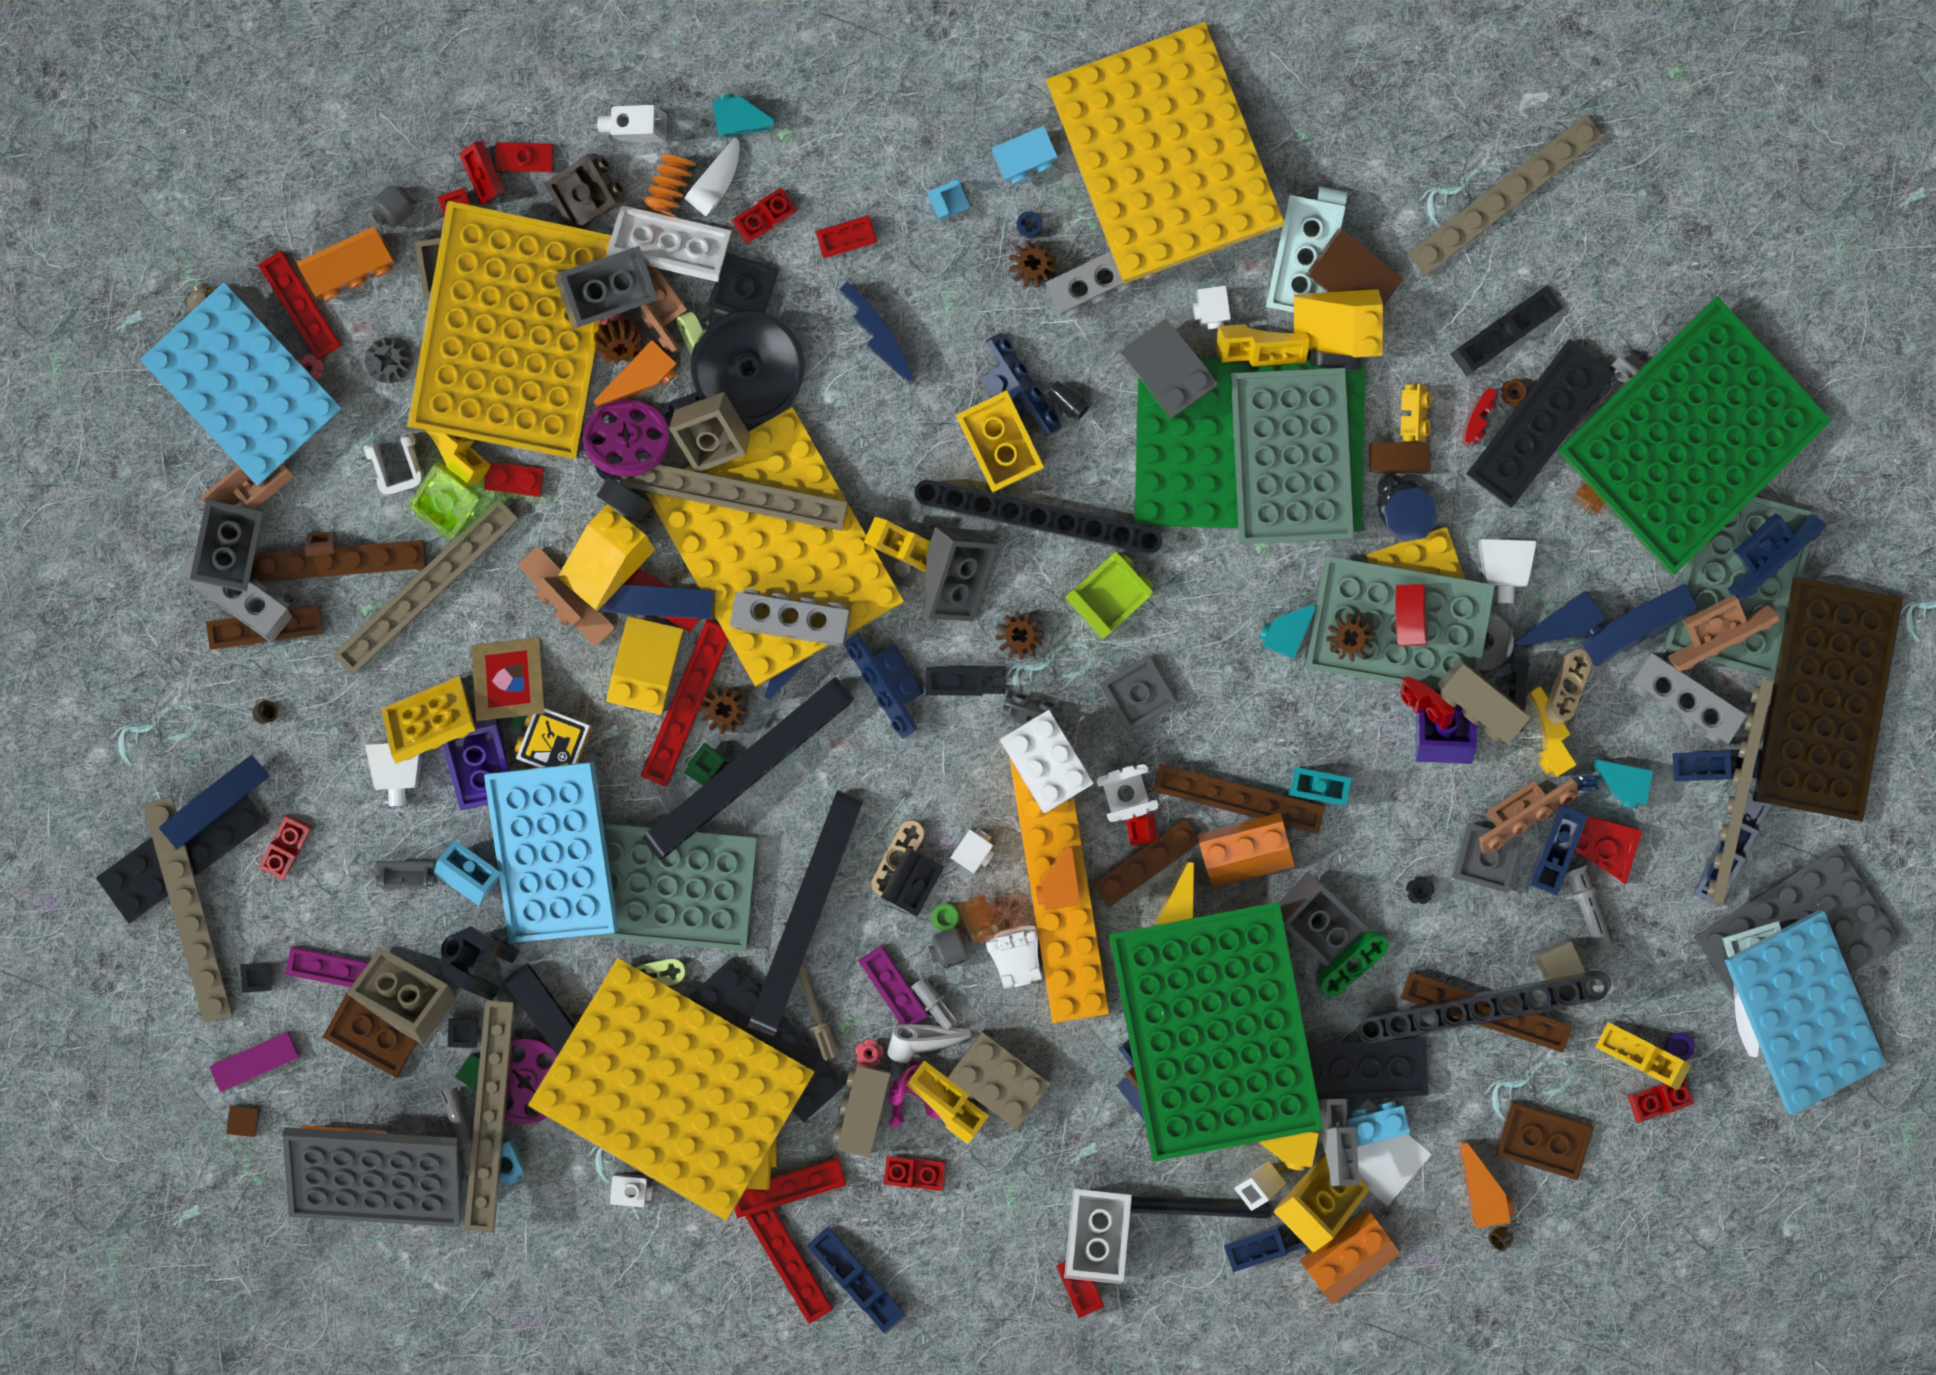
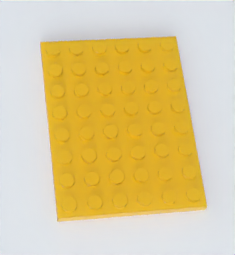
M1205 22L1045 79L1123 284L1284 226V220Z
M448 201L407 427L576 459L595 354L594 333L599 329L600 320L572 329L554 274L607 257V250L612 235Z
M793 407L749 431L751 438L746 455L699 472L847 502ZM692 465L684 468V470L695 472ZM645 492L700 590L715 591L714 615L756 688L830 645L732 629L730 621L736 592L743 593L744 589H753L760 591V596L771 597L772 593L789 596V601L799 602L800 598L816 600V605L828 607L829 602L845 605V610H849L851 613L847 636L904 604L901 595L874 548L863 543L866 534L849 505L843 531L841 532ZM765 605L760 606L756 610V618L765 619L770 614V607ZM795 610L787 611L784 615V622L787 624L795 623L799 616L798 612ZM816 615L812 619V626L814 628L824 627L827 622L826 616Z
M617 958L528 1106L727 1222L809 1084L814 1071Z

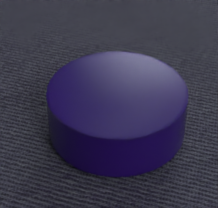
M1676 1032L1666 1039L1664 1048L1666 1052L1685 1061L1693 1055L1695 1046L1690 1036Z

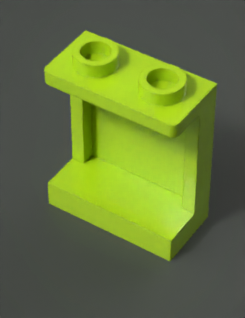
M1115 551L1065 597L1067 602L1102 640L1154 594L1151 590L1154 586L1143 573L1140 576L1132 569L1135 564L1124 552L1119 555Z

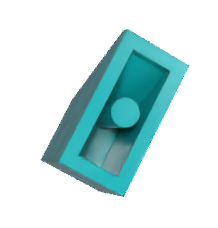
M733 93L718 96V100L712 101L720 139L775 130L774 120L741 96L735 97Z
M1309 605L1273 619L1270 625L1265 623L1259 635V639L1263 640L1260 647L1293 660L1316 606Z
M1593 760V768L1613 798L1622 800L1621 806L1638 809L1639 804L1647 805L1653 771L1602 760Z

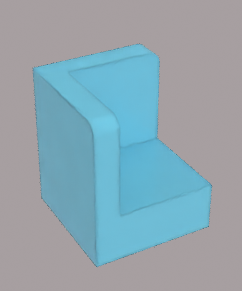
M959 179L928 191L929 200L939 221L969 209V204Z

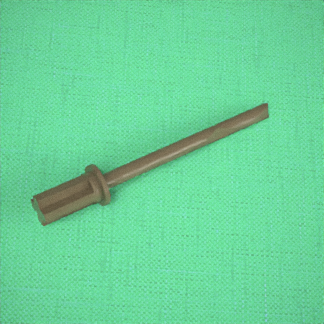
M786 923L781 924L783 931L785 929ZM802 962L798 975L816 1024L815 1027L810 1028V1031L814 1032L823 1059L827 1061L839 1056L829 1026L832 1023L831 1021L823 1022Z

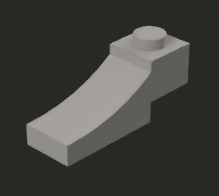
M1346 1099L1318 1100L1323 1130H1317L1326 1153L1331 1186L1359 1185L1356 1127H1348Z

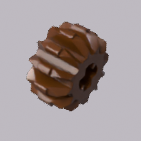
M1026 240L1025 251L1019 245L1015 247V251L1020 257L1010 255L1009 260L1017 264L1010 266L1009 272L1019 271L1014 277V281L1019 282L1023 277L1026 278L1024 281L1025 288L1029 287L1030 280H1034L1035 288H1040L1039 278L1044 282L1050 280L1045 272L1055 274L1056 268L1047 264L1056 262V257H1046L1051 251L1049 246L1040 251L1041 241L1038 240L1035 248H1031L1030 241ZM1029 258H1033L1035 262H1040L1041 264L1037 265L1035 271H1032L1031 267H1025L1024 263L1028 264Z
M620 316L616 321L608 318L607 324H599L598 331L594 333L595 349L599 357H602L606 363L612 360L616 365L621 360H625L628 363L629 357H636L638 350L642 349L643 342L640 328L632 322L631 318L624 321Z
M1016 611L1015 622H1012L1011 618L1006 615L1004 619L1009 626L1006 627L1002 624L997 626L999 630L1006 633L1005 635H996L995 639L997 641L1006 639V643L1002 644L999 649L1004 651L1010 646L1009 658L1014 656L1015 650H1019V659L1023 660L1025 656L1024 649H1027L1028 653L1033 656L1035 652L1030 645L1042 646L1040 641L1033 638L1043 636L1044 632L1040 630L1033 632V629L1040 622L1036 620L1029 625L1030 613L1025 615L1024 621H1020V612ZM1016 628L1019 631L1025 630L1028 635H1025L1024 638H1027V640L1023 643L1020 640L1014 642L1011 636L1015 634L1012 631Z
M1347 613V623H1344L1340 616L1335 619L1340 628L1329 625L1328 629L1331 632L1337 633V635L1327 636L1326 641H1337L1330 648V651L1333 653L1341 648L1342 650L1338 656L1340 660H1343L1346 652H1350L1349 659L1351 662H1354V652L1356 651L1361 658L1366 657L1365 652L1361 648L1362 646L1372 650L1373 645L1366 642L1365 639L1375 638V633H1364L1372 624L1367 622L1361 627L1362 615H1358L1354 623L1352 622V614ZM1351 630V633L1353 630L1358 633L1356 643L1350 645V641L1348 644L1343 641L1346 637L1345 631Z
M724 686L723 696H720L717 688H713L714 700L708 695L703 697L705 701L711 704L710 707L700 706L701 711H709L710 713L702 717V721L714 720L709 726L711 731L719 723L720 734H725L726 725L734 733L736 732V727L733 724L734 721L742 726L745 724V721L738 718V715H748V710L739 709V706L747 703V700L743 698L737 702L735 701L740 693L738 690H735L728 697V686ZM724 703L726 706L730 705L732 708V712L728 711L730 716L727 718L724 715L717 714V709H720L718 705Z

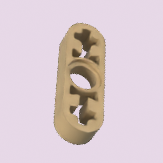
M1576 649L1566 654L1560 665L1545 706V714L1554 724H1562L1571 719L1578 705L1592 666L1591 658L1582 649ZM1564 680L1572 683L1573 693H1568L1565 690Z
M907 821L900 826L872 879V888L877 895L881 896L883 893L879 890L880 884L877 883V879H883L888 872L882 870L884 865L886 864L893 871L896 869L890 862V854L895 850H901L904 853L906 851L905 847L896 845L898 839L902 843L906 838V834L903 832L905 827L909 829L912 825L917 827L916 833L919 834V838H912L908 845L913 846V850L917 851L924 837V829L918 822Z

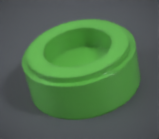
M941 903L934 908L931 920L938 930L945 931L958 925L960 915L954 905Z

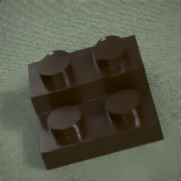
M597 153L587 154L544 183L567 225L570 227L581 229L596 218L605 216L625 202L622 198L624 189L617 180L611 179L607 172L610 170V165L602 155L598 156Z

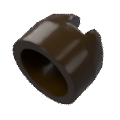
M269 700L261 701L253 707L252 717L259 724H268L276 719L277 708Z
M1499 1226L1488 1235L1492 1246L1502 1252L1509 1248L1514 1240L1513 1232L1510 1234L1506 1226Z

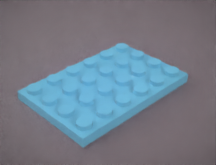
M224 282L139 359L257 486L262 484L342 410L337 402Z
M594 762L485 774L484 778L498 871L501 872L499 879L509 943L607 934L619 931Z
M1817 910L1724 960L1787 1114L1794 1115L1886 1065L1824 911Z

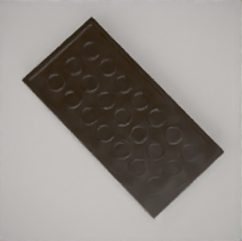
M1793 577L1753 801L1863 822L1903 598L1801 577Z

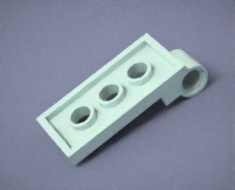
M1319 186L1316 200L1289 195L1266 307L1294 312L1293 294L1326 292L1306 276V273L1337 229H1341L1347 192ZM1309 220H1314L1319 224V232L1314 237H1308L1303 231L1304 224ZM1303 248H1309L1314 255L1312 262L1308 265L1301 264L1297 259L1298 252ZM1303 276L1306 278L1308 286L1304 292L1297 293L1292 289L1291 283L1295 277Z

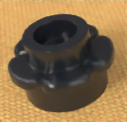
M1418 876L1415 880H1410L1407 883V897L1412 903L1426 904L1431 900L1434 886L1431 882L1427 881V878ZM1422 888V893H1418L1417 889Z

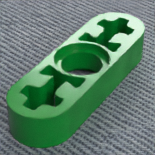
M1375 930L1363 934L1319 973L1316 981L1318 988L1329 997L1341 994L1386 954L1389 946L1387 939ZM1373 941L1377 944L1374 949L1370 945ZM1362 950L1367 955L1365 958L1360 954ZM1357 957L1359 959L1358 965L1354 969L1347 970V962ZM1339 970L1345 974L1343 977L1338 972ZM1331 978L1334 981V984L1332 986H1330L1328 983V981Z

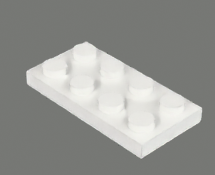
M621 205L608 246L607 256L640 246L646 266L718 282L731 238V230Z

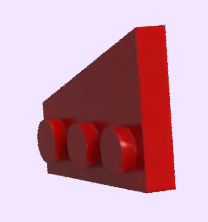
M1588 815L1575 852L1581 854L1626 885L1642 830Z

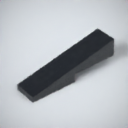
M1546 285L1458 347L1450 355L1467 377L1562 310L1563 307Z

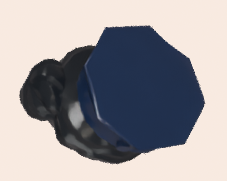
M1395 474L1384 476L1378 483L1377 489L1381 496L1377 501V506L1387 530L1404 542L1426 538L1438 521L1435 499L1420 489L1413 481H1403Z

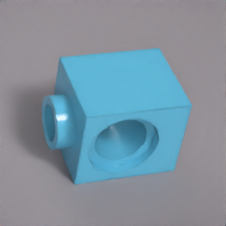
M513 1140L503 1143L502 1157L512 1160L513 1169L510 1172H504L500 1169L499 1184L505 1182L506 1186L522 1180L520 1174L526 1171Z

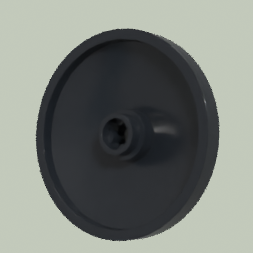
M756 310L733 311L714 320L698 337L690 361L691 380L700 400L725 392L743 424L761 423L782 413L798 394L804 376L802 349L793 332L774 316ZM748 360L749 367L743 370L740 365Z

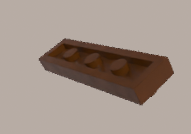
M320 606L288 610L293 617L274 641L324 634ZM236 617L206 621L210 650L269 642Z
M1183 819L1160 835L1158 841L1149 843L1092 885L1109 908L1199 844V838L1187 821Z

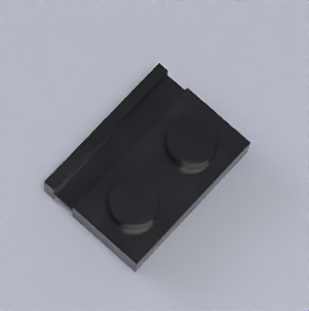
M907 847L881 898L918 916L944 866Z

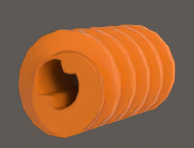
M664 154L661 155L660 160L665 165H658L656 168L657 172L662 176H653L652 181L657 186H649L648 192L654 197H645L644 202L651 209L663 215L676 217L670 211V208L680 207L674 201V198L684 197V194L678 188L688 187V184L682 180V177H692V173L686 167L696 166V164L678 155Z

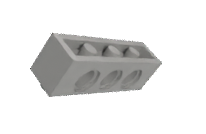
M1111 251L1045 282V287L1059 316L1066 314L1067 317L1083 310L1081 306L1092 302L1093 305H1096L1108 299L1107 293L1116 289L1118 293H1121L1134 286L1133 281L1125 284L1122 283ZM1101 271H1109L1113 276V281L1106 285L1101 284L1097 279V274ZM1159 272L1143 277L1144 281L1155 277ZM1075 283H1083L1087 287L1088 292L1082 297H1077L1072 293L1071 287Z
M194 550L178 570L182 578L272 643L293 617L287 609L289 604L277 595L274 598L265 593L267 588L255 579L252 582L249 581L247 592L242 591L236 597L231 596L233 589L190 580L195 555ZM265 603V607L261 612H253L255 605Z
M744 589L743 593H735L730 621L732 629L845 648L851 617L849 610H845V605L829 602L828 607L816 605V600L800 598L799 602L789 601V596L772 593L771 597L760 596V591L753 589ZM760 606L770 607V614L767 618H756V610ZM795 610L798 612L799 616L795 623L787 624L784 622V615L787 611ZM816 615H824L827 618V622L822 628H814L812 626V619Z
M1653 653L1646 654L1629 680V683L1634 686L1632 690L1645 699L1648 696L1658 701L1656 705L1658 708L1670 715L1672 712H1675L1682 717L1681 723L1692 730L1698 727L1706 733L1704 738L1717 746L1720 742L1722 744H1729L1747 717L1745 713ZM1660 677L1665 678L1669 684V688L1664 694L1656 689V681ZM1684 693L1692 697L1693 702L1689 709H1684L1680 705V697ZM1707 709H1712L1716 713V721L1712 725L1707 724L1703 717Z

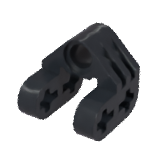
M472 926L446 937L441 945L443 977L468 992L493 1001L499 987L482 977L468 971L469 968L473 967L481 952L480 949L510 963H514L520 950Z

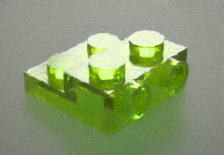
M438 461L433 465L407 507L419 519L425 520L436 528L441 536L452 541L462 533L474 515L473 511L483 498V495Z

